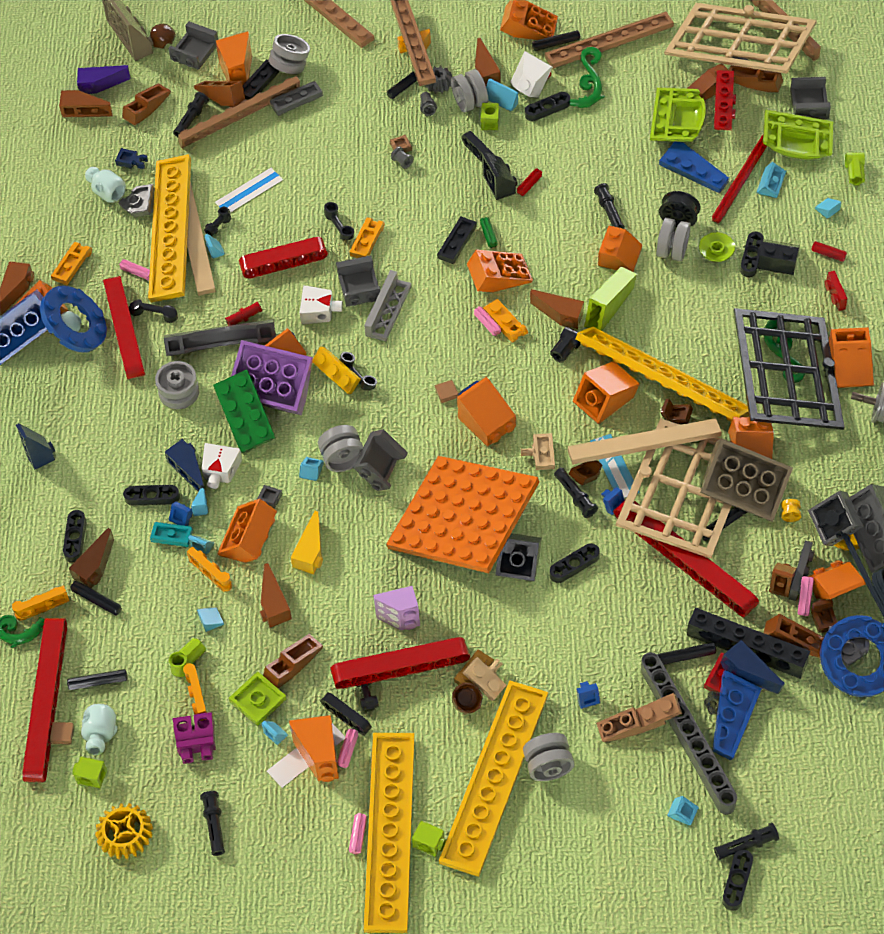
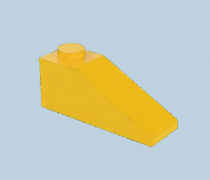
M314 511L291 556L293 568L313 575L323 562L318 511Z

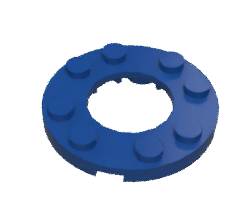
M56 286L49 290L42 298L40 303L42 321L50 334L54 333L60 339V344L73 351L90 352L103 343L107 334L103 311L81 289L70 286ZM65 303H70L74 307L77 306L78 310L87 316L86 319L89 321L88 331L76 332L69 328L62 320L60 307Z
M850 616L838 621L826 633L820 648L821 665L829 681L840 691L856 697H871L884 692V623L882 624L869 616ZM862 637L869 639L878 648L881 660L878 669L874 673L867 676H859L847 670L843 664L842 648L852 638Z

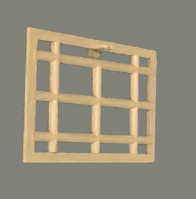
M695 3L664 51V54L787 74L817 21L754 11L752 5H747L744 9ZM700 10L710 11L711 13L700 12ZM718 13L731 14V15H737V16H744L745 18L734 17V16H728V15H721V14H718ZM695 18L706 19L701 28L690 26ZM755 18L765 19V20H772V21H779V22H785V23H787V24L775 23V22H768V21H762V20H755ZM713 20L744 25L739 34L708 29ZM794 24L806 25V27L796 26ZM751 26L782 30L778 39L746 35ZM789 32L802 33L797 42L785 41ZM685 33L697 34L692 43L681 42ZM704 35L735 40L730 49L699 44ZM742 41L773 46L768 55L737 50ZM781 47L792 49L788 58L776 56ZM675 48L687 49V51L677 50ZM694 51L725 55V57L696 53ZM732 57H739V58H746V59H752V60H759V61H764V63L754 62V61H748V60H741V59H735V58H732ZM771 63L783 64V66L774 65V64H771Z
M660 418L656 430L678 426L679 424ZM715 437L700 440L697 449L683 444L665 447L641 506L634 504V500L643 479L651 475L652 470L649 465L656 449L647 450L615 526L711 559L732 505L700 493L701 488L690 484L700 460H710L711 454L704 452L707 443L715 445L721 438ZM672 449L693 456L683 482L662 475ZM659 482L680 489L669 516L648 509ZM687 492L709 499L699 525L677 519ZM716 502L723 504L715 528L713 531L706 529ZM630 511L637 513L634 523L626 520ZM647 516L665 522L666 525L663 533L642 526L644 517ZM676 526L694 532L695 535L692 543L671 536L673 527ZM703 536L710 538L707 548L700 546Z

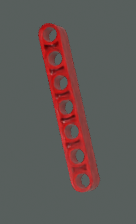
M121 276L104 279L103 283L127 380L144 376L145 372Z
M456 637L338 662L330 667L335 687L337 689H345L461 664L470 659V654L465 639L463 637Z

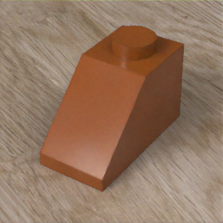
M777 562L772 571L769 592L788 598L797 568L789 564Z

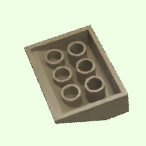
M102 0L106 21L133 59L137 61L153 54L152 39L146 36L144 28L139 26L137 18L132 16L129 7H125L121 0Z
M721 438L714 446L700 493L773 522L793 467Z

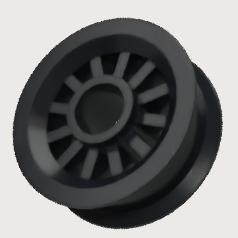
M672 191L664 195L662 205L659 208V215L663 221L665 218L675 219L676 227L681 221L689 222L693 226L697 222V214L700 212L701 206L699 201L691 194L682 191Z

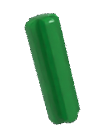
M488 217L481 218L480 225L488 247H496L498 241L490 219Z

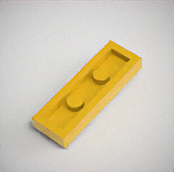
M320 346L313 357L312 363L347 394H352L361 378L328 349Z

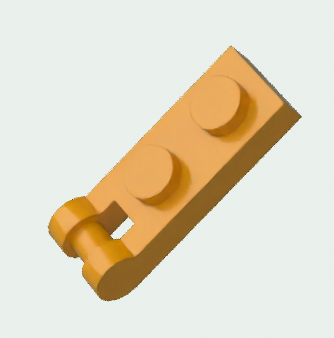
M366 218L349 252L350 257L361 258L370 255L380 233L384 229L385 223L379 220L377 222L373 221L372 218Z
M74 242L51 274V279L68 286L85 259L91 255L92 248L81 246L80 243Z
M498 299L483 307L501 327V332L512 343L518 340L519 336L528 334L526 326L521 324Z
M194 547L187 550L189 562L224 592L232 589L229 573L221 572L218 565L214 562H209L201 550L197 551Z
M63 585L41 595H35L27 601H15L12 604V610L16 619L23 621L67 603L70 600Z
M188 663L184 666L183 670L187 682L191 683V686H187L190 698L194 697L195 703L192 704L194 715L207 713L195 665Z

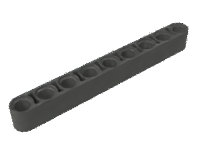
M652 652L644 654L641 661V673L656 700L672 693L677 697L682 711L681 715L683 716L673 717L668 722L716 808L725 815L733 813L737 802L735 790L659 656ZM647 664H653L654 666L649 667ZM661 680L663 683H657L656 681ZM689 730V731H691L692 733H691V734H686V733H684L683 731ZM699 747V748H701L702 750H701V751H695L693 748ZM703 765H710L711 768H705ZM713 782H719L722 785L715 786L713 785ZM727 799L730 800L732 803L726 804L722 800Z

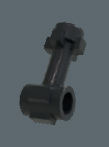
M225 206L220 207L213 223L210 222V224L207 223L205 226V233L213 236L219 232L218 227L221 223L230 222V209Z
M372 683L357 686L361 687L364 697L360 699L362 711H372L379 707L377 696H371L369 685Z

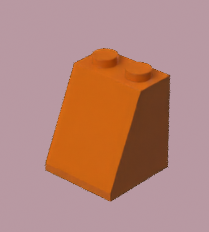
M248 31L216 40L219 64L226 80L241 81L242 86L249 79L252 63Z
M613 361L584 373L573 402L599 424L633 399L640 383Z
M487 377L457 397L458 419L487 447L492 443L498 442L503 435L512 432L516 427V415Z
M331 715L289 720L293 743L316 779L324 782L338 779Z

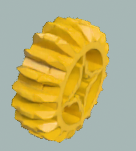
M120 803L117 809L112 806L111 812L105 810L104 814L106 817H99L100 824H96L97 832H95V836L98 839L97 843L104 853L108 852L110 857L116 854V858L119 860L122 855L128 860L129 854H133L136 857V851L144 852L143 845L149 846L150 842L148 839L152 838L151 831L153 830L151 819L149 816H146V811L144 809L140 811L138 805L133 808L130 803L126 807ZM136 821L140 824L139 833L134 829ZM110 829L114 833L113 841L108 839Z

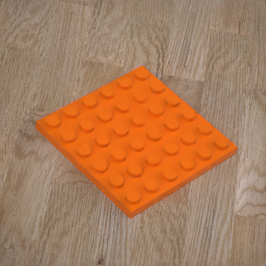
M438 456L386 545L390 550L489 573L540 481L538 477Z

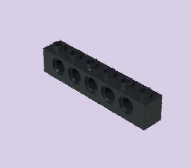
M695 607L688 622L687 636L705 643H714L716 647L726 651L742 640L768 667L796 678H802L808 664L809 650Z

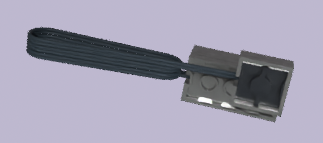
M870 484L850 497L848 492L838 491L809 509L808 512L823 545L833 546L844 539L884 617V486ZM848 534H854L871 573H873L872 582Z

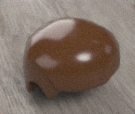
M164 23L155 25L150 32L153 46L161 49L165 48L168 43L172 45L176 37L174 29Z
M462 683L455 687L452 693V703L456 710L464 714H471L481 708L483 695L476 685Z

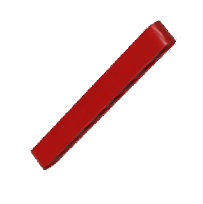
M626 499L613 511L617 519ZM630 511L626 520L634 523L637 513ZM647 516L644 517L641 524L662 533L665 528L663 522ZM672 530L671 536L684 540ZM635 533L741 617H746L759 604L758 598L750 590L709 558Z
M45 618L22 769L23 782H45L47 778L51 750L50 736L52 723L55 721L67 636L66 618Z

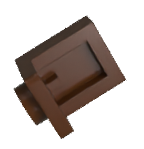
M665 399L664 405L661 408V415L667 421L676 424H688L693 408L691 404L673 405L670 399Z
M598 460L584 462L571 468L569 475L583 486L597 479L602 464Z
M820 599L813 603L811 614L818 633L827 632L829 626L837 623L832 599Z

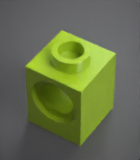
M482 103L481 130H498L499 103Z
M80 756L78 763L74 764L72 774L77 784L101 789L107 768L104 761Z
M420 821L412 837V846L435 857L438 851L443 850L446 843L444 830L424 821Z

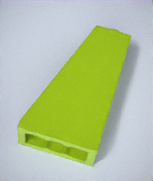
M620 267L590 297L584 327H595L601 331L604 330L634 289L636 273Z

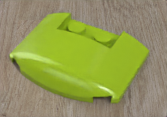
M657 87L650 141L692 142L699 135L705 122L706 109L704 99L699 96L700 91L698 89Z
M765 109L763 144L781 155L795 159L810 160L831 156L833 150V121Z

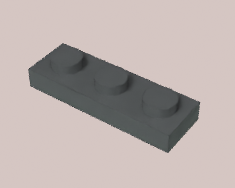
M313 81L270 100V105L279 116L322 97L323 91Z
M806 540L804 542L790 589L789 600L797 601L798 594H800L801 579L809 574L810 567L807 564L808 561L812 562L815 553L814 550H811L813 542Z

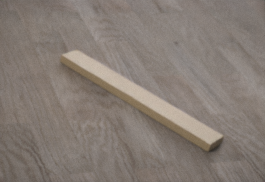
M190 182L187 248L197 293L200 296L214 293L216 290Z
M715 418L567 447L573 465L720 437L721 429Z

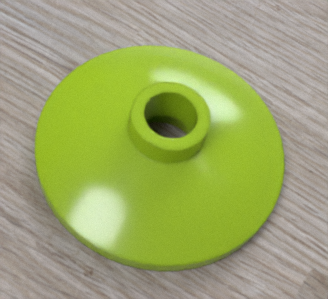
M713 232L705 235L700 240L699 251L704 258L714 262H721L729 259L734 254L735 243L730 236L720 232Z

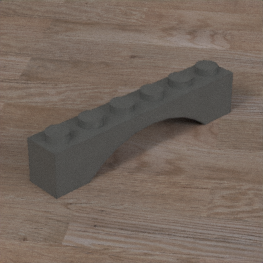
M274 319L164 335L166 356L240 344L241 340L251 343L271 341L276 337Z

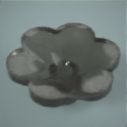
M711 691L704 700V704L711 715H717L720 692Z

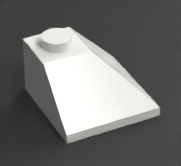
M524 51L510 83L516 90L528 97L538 98L553 67Z

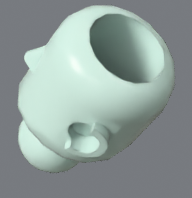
M97 167L87 169L85 178L91 183L92 191L101 197L102 200L114 203L122 198L126 189L123 179L110 170L104 169L100 171Z
M93 704L84 712L81 735L87 741V752L92 755L103 753L105 743L109 742L117 732V726L115 725L116 714L111 707L105 704Z

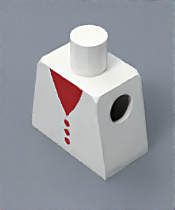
M303 286L300 307L301 324L331 321L332 312H342L343 301H333L331 290Z
M205 443L202 473L204 479L208 480V487L217 489L220 482H231L242 461L239 448Z

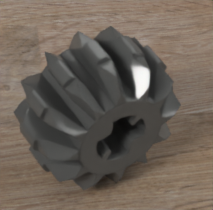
M434 66L433 72L436 77V83L425 85V88H428L429 92L434 91L435 94L437 92L443 93V90L448 91L449 87H451V72H449L448 68H442V66L436 68Z

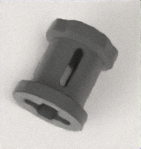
M400 146L396 147L391 153V159L400 163L403 169H407L413 163L414 157L405 153Z

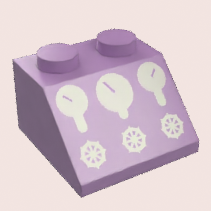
M413 586L373 595L377 619L399 630H411L420 626L419 608Z

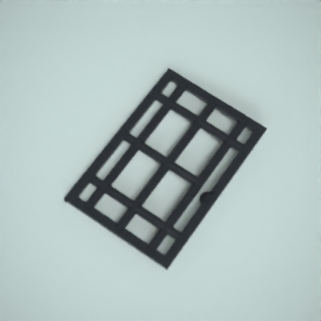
M734 308L750 421L844 430V421L833 367L835 362L831 356L825 318ZM743 317L749 318L750 327L744 326ZM757 319L776 320L778 329L759 328ZM784 321L804 323L805 332L785 330ZM811 324L818 326L819 334L813 333ZM745 334L752 335L756 361L749 360ZM759 335L779 337L783 364L763 362ZM787 338L807 340L811 367L791 365ZM815 341H820L824 359L822 365L826 372L825 377H827L831 403L825 402ZM751 368L757 369L761 396H755ZM765 370L785 371L789 399L769 397ZM793 372L813 374L817 402L797 400ZM756 403L763 405L764 414L757 413ZM770 405L791 407L792 416L772 415ZM799 408L819 409L820 419L800 417ZM827 410L833 411L834 420H828Z

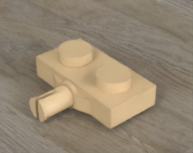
M552 433L533 434L532 448H521V457L533 456L536 470L555 469Z
M477 657L464 670L463 674L493 701L507 686L496 674V671L503 664L502 662L499 663L500 660L496 659L489 667Z

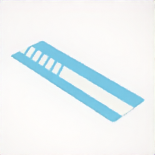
M608 434L590 440V442L612 438L611 434ZM622 456L599 459L612 488L615 489L617 487L621 489L624 498H626L634 480Z

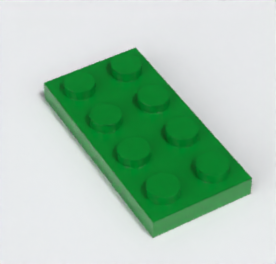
M247 369L213 385L242 454L276 439Z

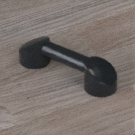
M334 202L326 203L324 205V215L333 222L340 233V239H352L354 237V229L351 226H343L338 218V205Z
M140 299L134 300L129 305L130 314L133 316H139L146 310L163 314V318L167 323H173L178 319L177 310L170 305L162 307L142 303Z
M343 352L339 360L361 378L359 382L360 388L363 390H373L377 384L376 378L370 375L363 377L353 367L355 356L350 352Z

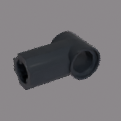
M568 326L563 329L560 340L550 351V355L555 361L559 363L564 362L574 348L580 347L581 342L575 339L578 331Z

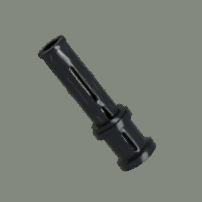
M195 93L194 100L187 106V112L173 130V134L176 137L182 131L188 129L196 115H200L203 106L209 102V98L204 93Z
M601 183L594 188V193L599 198L600 206L605 209L611 225L624 229L625 226L614 205L615 199L609 192L608 184Z
M564 468L557 469L554 476L573 498V504L580 508L584 518L593 516L597 512L598 506L590 501L589 495L586 492L580 490Z
M207 791L200 795V800L203 801L204 806L203 817L207 819L211 855L220 856L225 853L219 819L222 813L217 800L219 793L217 791Z
M771 822L768 823L767 827L759 830L753 829L749 835L714 847V852L717 859L721 860L735 854L739 850H746L754 846L760 848L763 847V844L772 840L778 841L779 834L775 825Z

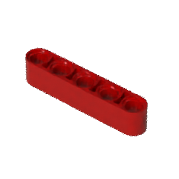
M312 237L244 255L239 259V265L244 278L250 279L323 260L327 257L328 252L321 237Z

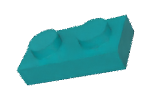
M154 522L150 540L154 543L189 547L188 537L192 535L193 528L190 526Z

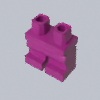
M212 712L194 715L195 728H193L191 716L172 718L176 748L183 764L192 763L194 761L193 754L200 752L202 760H212L214 750H216Z

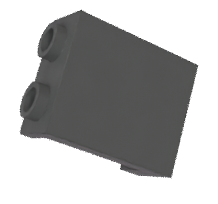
M188 21L185 25L187 33L176 47L170 46L168 48L171 60L199 70L217 47L218 33Z
M798 77L791 79L790 93L794 115L829 119L831 105L827 100L826 77Z
M372 256L336 262L337 274L346 307L375 302L381 290L373 268Z
M384 429L373 431L370 433L353 468L359 473L360 477L371 484L373 489L377 491L387 490L391 487L388 479L397 460L405 459L408 452Z

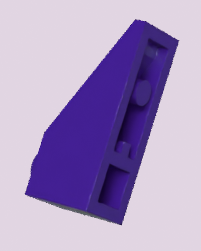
M128 65L78 68L77 72L78 89L87 94H97L131 79Z

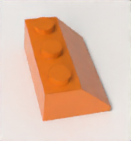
M260 498L237 506L217 554L221 557L245 563L258 559L262 553V546L268 538L269 529L275 522L274 517L277 510Z

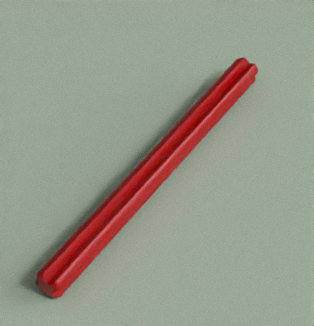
M763 135L712 215L713 222L717 224L721 222L765 151L767 145L763 144Z

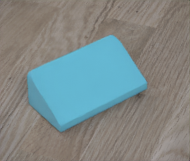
M492 79L488 80L486 86L488 101L499 103V106L513 111L518 105V92Z
M774 162L766 166L757 193L777 198L786 170Z

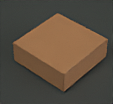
M406 135L390 139V145L393 150L400 146L405 153L412 151V146Z
M452 380L435 385V391L441 403L456 399L459 396Z
M53 722L50 736L51 744H72L74 724Z

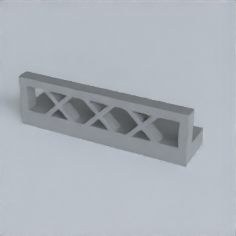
M390 270L365 322V336L387 341L412 287L411 283L398 280L396 271ZM396 286L404 287L405 290L396 293L395 288ZM397 299L398 304L390 307L388 303ZM390 313L392 318L384 321L382 316ZM384 326V335L375 332L376 329Z

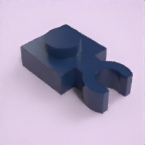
M123 148L120 149L115 159L117 166L131 169L134 165L140 169H145V164L142 161L148 162L147 155H138L137 151Z

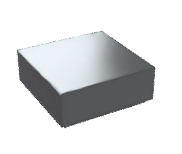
M264 485L257 499H262L275 509L282 496V490Z

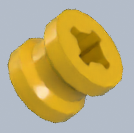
M786 499L781 503V509L783 510L782 519L784 521L796 522L801 519V512L799 511L801 508L800 501Z

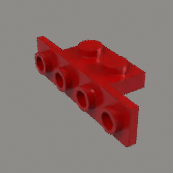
M717 70L715 130L732 129V119H735L736 109H732L733 105H736V94H733L734 71Z

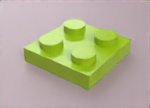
M257 671L228 699L255 725L259 726L287 698L283 692Z

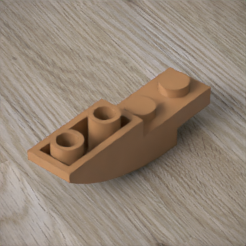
M672 693L640 708L635 709L632 707L596 724L602 742H609L634 736L665 725L666 720L682 714L676 695Z

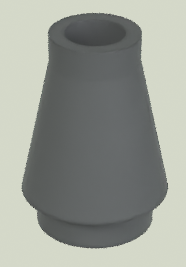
M423 92L420 95V111L426 116H431L436 112L437 105L429 92Z

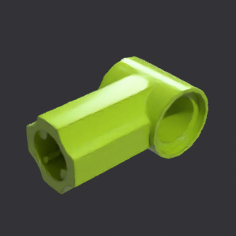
M864 152L845 153V168H848L849 183H852L853 186H859L865 182Z
M192 638L180 651L170 655L169 664L173 676H185L184 666L188 663L193 664L206 651V647L200 640Z

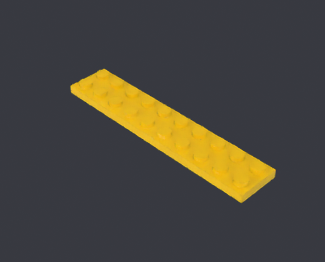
M189 154L156 161L148 299L151 303L185 296L191 157Z
M590 327L577 333L575 339L580 341L581 345L597 350L596 352L600 355L611 357L616 363L627 365L631 371L644 374L645 378L660 382L661 386L677 391V394L693 399V402L698 405L707 406L711 412L722 414L731 422L733 417L749 416L747 404L595 327Z
M509 680L439 858V864L477 877L480 876L524 761L523 747L534 735L548 698V692Z
M373 733L364 933H408L414 733Z

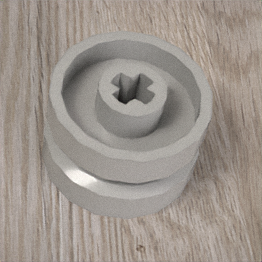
M277 35L274 38L273 49L269 55V63L281 72L289 74L303 72L306 58H308L310 51L309 44L294 35Z
M473 69L465 72V76L459 74L451 78L453 95L461 111L468 112L473 110L474 106L481 107L482 103H488L487 88L478 70Z
M665 218L658 237L657 257L667 258L671 252L673 260L682 262L688 245L691 223L681 221L676 229L675 219Z
M173 361L163 365L157 371L155 376L159 399L165 406L172 409H183L192 405L197 400L199 386L196 372L191 365L186 362Z
M339 425L330 428L319 437L317 442L326 468L333 472H343L352 469L363 449L357 430L349 425Z
M543 734L531 739L523 747L525 761L528 762V771L533 780H554L566 775L574 768L572 753L569 752V744L564 734Z

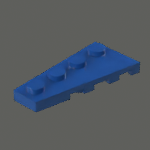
M674 142L659 160L660 166L717 193H720L729 182L728 176L683 142Z
M726 670L722 673L712 752L732 760L762 688Z

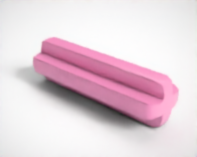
M125 259L120 262V269L149 280L150 269Z
M479 306L474 310V315L492 335L496 336L501 333V327L482 307Z
M804 576L801 579L797 612L801 616H809L814 582L812 577Z
M355 729L347 730L337 761L339 767L347 768L349 766L358 738V731Z
M362 813L354 816L349 852L355 855L362 851L367 816Z

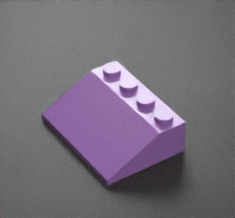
M241 340L231 376L247 369L263 406L302 416L307 398L313 358Z

